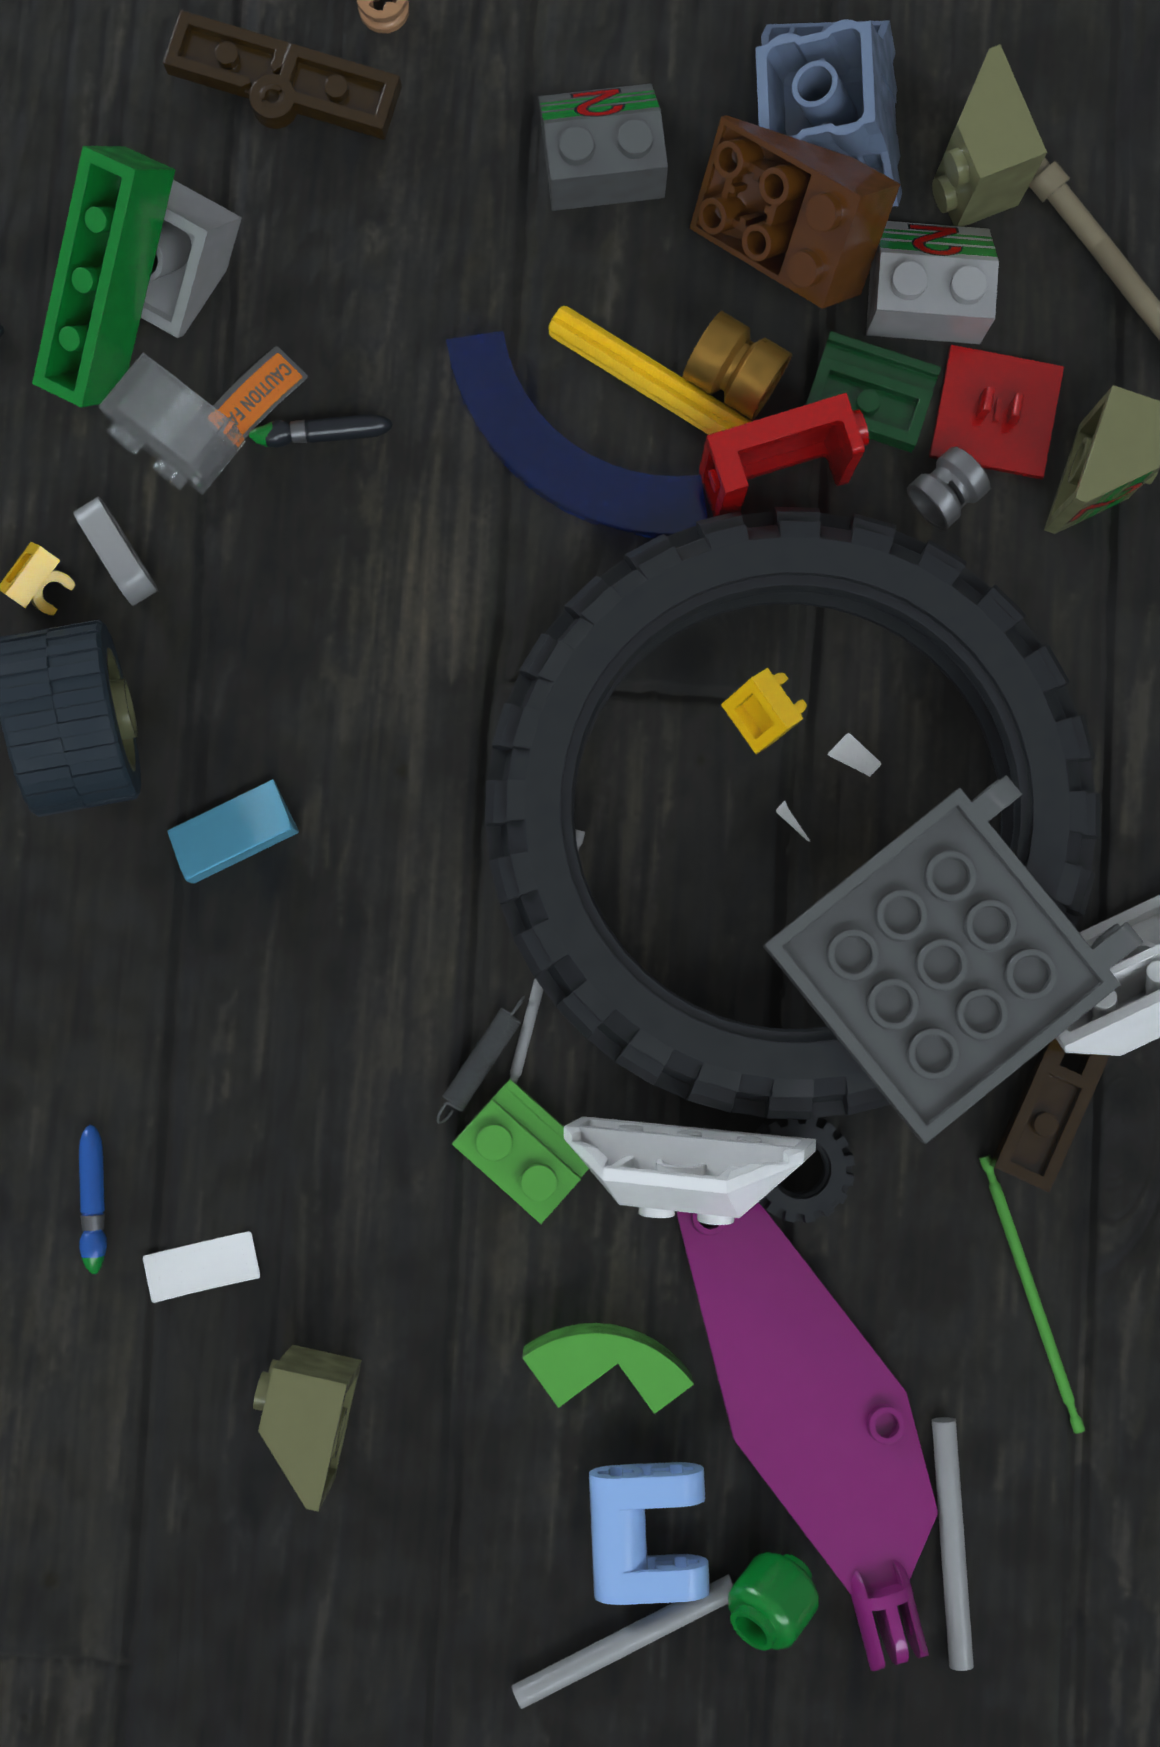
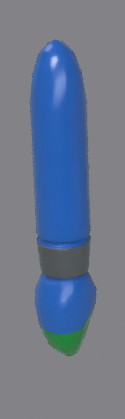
M89 1125L82 1132L79 1144L80 1213H82L81 1225L83 1231L79 1240V1250L86 1269L91 1274H97L102 1267L107 1249V1238L103 1232L105 1214L103 1213L105 1211L103 1146L98 1130L95 1126Z

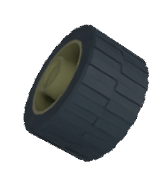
M100 620L1 636L0 721L14 775L29 810L38 817L137 799L141 793V771L136 743L138 732L135 711L128 683L123 677L118 655L107 626Z

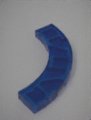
M503 331L446 339L453 376L469 415H471L477 428L489 443L493 453L519 480L537 495L561 510L591 524H602L614 529L633 532L634 535L656 538L662 534L665 536L672 535L695 526L699 520L708 518L701 475L660 476L630 471L611 465L588 454L555 430L538 412L519 382L508 355Z

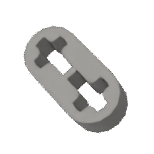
M99 496L73 511L80 527L112 579L132 606L158 591L156 584L123 530Z

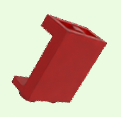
M846 392L707 435L699 473L713 516L741 511L749 487L748 479L820 457H825L828 460L836 486L849 483L865 452L864 446L869 444L866 420L860 409L852 410Z

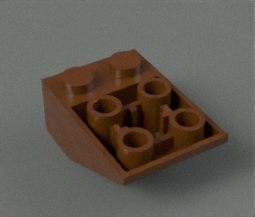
M725 115L721 116L689 229L823 309L861 295L901 184L853 157Z

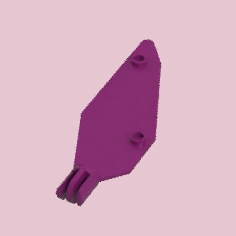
M758 1202L740 1218H734V1223L713 1225L709 1228H704L697 1220V1213L676 1211L734 1441L850 1593L870 1670L878 1671L885 1668V1659L872 1611H875L883 1643L894 1665L905 1663L909 1660V1652L897 1608L898 1605L907 1639L917 1658L928 1656L929 1653L916 1608L910 1578L936 1520L938 1509L907 1392L767 1211Z

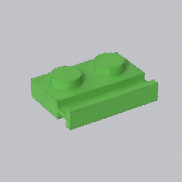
M511 1078L506 1081L503 1087L452 1142L455 1148L540 1224L545 1221L589 1169L565 1141L564 1125Z

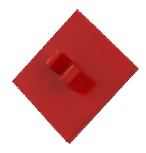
M951 345L948 352L929 458L938 459L949 448L958 447L971 455L982 468L1042 480L1047 463L1064 366Z

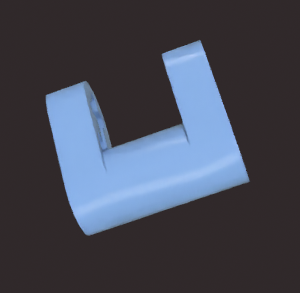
M670 1462L610 1465L591 1470L589 1472L594 1598L596 1601L611 1605L689 1602L707 1597L710 1593L708 1560L705 1557L693 1554L647 1555L645 1509L688 1507L704 1502V1467L695 1463Z

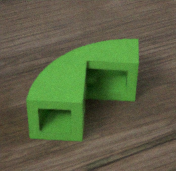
M584 1323L566 1326L534 1339L525 1345L523 1349V1360L558 1408L617 1364H619L654 1414L694 1385L690 1371L669 1349L643 1333L618 1325Z

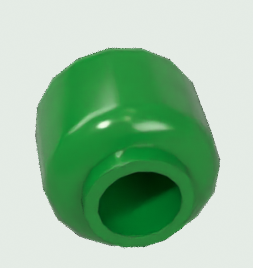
M766 1552L755 1556L728 1593L731 1624L740 1638L756 1649L765 1651L770 1648L779 1650L791 1647L819 1607L818 1591L807 1565L799 1558L789 1554L781 1555Z

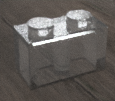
M144 352L98 406L112 423L107 432L131 453L136 454L142 447L156 458L157 461L152 467L179 490L188 483L203 495L246 442L234 422Z

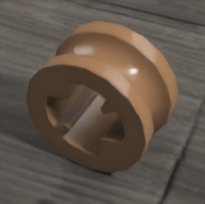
M356 0L362 22L370 30L377 33L388 34L397 31L405 24L409 16L408 0L386 2L383 10H376L374 8L373 1L380 0Z

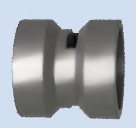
M951 447L938 458L936 469L930 474L918 476L907 487V493L917 511L929 523L940 530H946L961 516V508L966 503H976L991 487L987 474L980 464L966 451L958 447Z

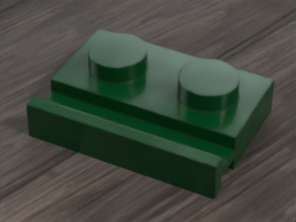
M831 331L806 405L847 392L852 410L860 409L864 415L869 439L912 453L917 444L942 367Z

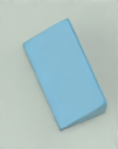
M272 779L167 830L185 880L194 884L299 833V830L275 781Z

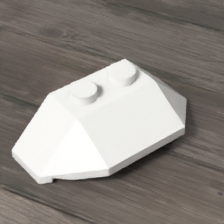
M1160 895L1079 932L1091 947L1093 942L1113 925L1119 924L1121 926L1128 922L1143 940V943L1109 969L1121 985L1056 1037L1065 1053L1122 1056L1160 1038Z
M583 1116L564 1126L565 1141L619 1205L639 1207L638 1214L650 1218H670L675 1216V1211L697 1213V1220L699 1222L711 1225L734 1223V1218H740L816 1151V1139Z

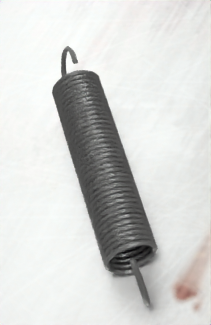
M525 996L521 997L511 1013L500 1008L499 1013L492 1020L489 1028L485 1030L486 1033L482 1035L481 1040L475 1045L476 1047L472 1050L471 1055L465 1060L466 1062L457 1073L458 1075H456L451 1085L447 1088L448 1090L442 1095L449 1102L444 1103L437 1115L438 1124L447 1121L454 1112L451 1110L444 1120L439 1121L446 1105H450L458 1111H464L463 1109L467 1106L468 1101L472 1099L471 1096L475 1094L478 1086L482 1084L481 1081L485 1079L486 1074H488V1071H490L496 1059L500 1056L499 1054L505 1049L506 1044L510 1041L509 1039H511L519 1024H521L513 1014L521 1006Z

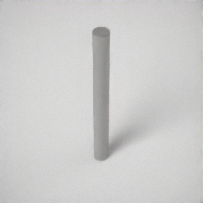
M939 1417L932 1419L949 1667L957 1671H967L974 1668L957 1427L956 1419Z
M728 1574L710 1583V1593L707 1597L696 1601L671 1603L513 1684V1693L519 1706L523 1709L728 1604V1593L734 1585L730 1575Z

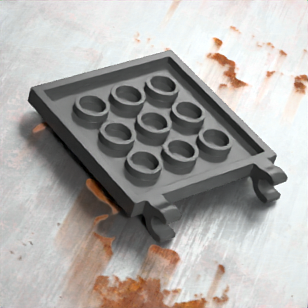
M1007 775L1000 780H996L972 801L961 788L955 790L763 945L765 950L920 1142L924 1144L933 1139L1118 988L1121 983L1109 969L1143 943V940L1129 923L1125 922L1121 926L1119 924L1113 925L1099 936L1090 947L994 830L989 821L1022 795Z

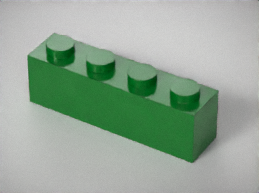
M125 146L82 147L35 367L33 385L81 408L122 399L176 169Z

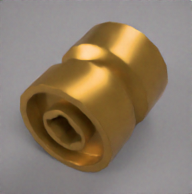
M721 310L711 321L694 348L682 377L710 395L719 390L724 391L725 404L749 419L754 420L780 381L790 362L792 353L767 338L754 343L750 340V328Z

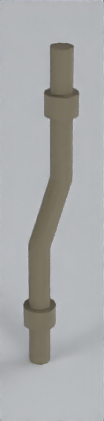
M1044 158L1029 185L1030 189L1042 203L1046 200L1050 202L1160 341V301L1066 184L1070 177L1058 162L1054 161L1050 164Z

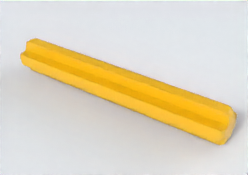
M561 306L553 316L548 327L549 335L553 339L706 434L710 435L752 422L746 416L570 307Z

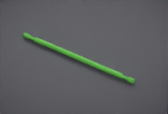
M990 1154L981 1156L979 1160L982 1169L987 1174L989 1189L1063 1403L1068 1408L1073 1432L1075 1434L1085 1431L1082 1418L1077 1413L1075 1398L1001 1184L996 1179L994 1167L989 1165L992 1158Z

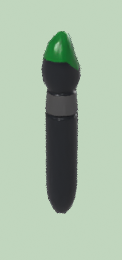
M367 414L308 419L307 421L304 419L291 421L290 423L276 420L252 429L249 432V437L256 444L279 448L288 445L290 442L314 443L378 437L387 433L393 424L390 419L384 416Z

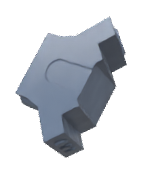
M845 19L825 23L766 24L761 35L762 46L756 47L759 126L853 157L900 183L897 167L901 155L896 132L895 111L898 90L893 68L896 52L890 20L854 21ZM901 185L893 206H899L902 196Z

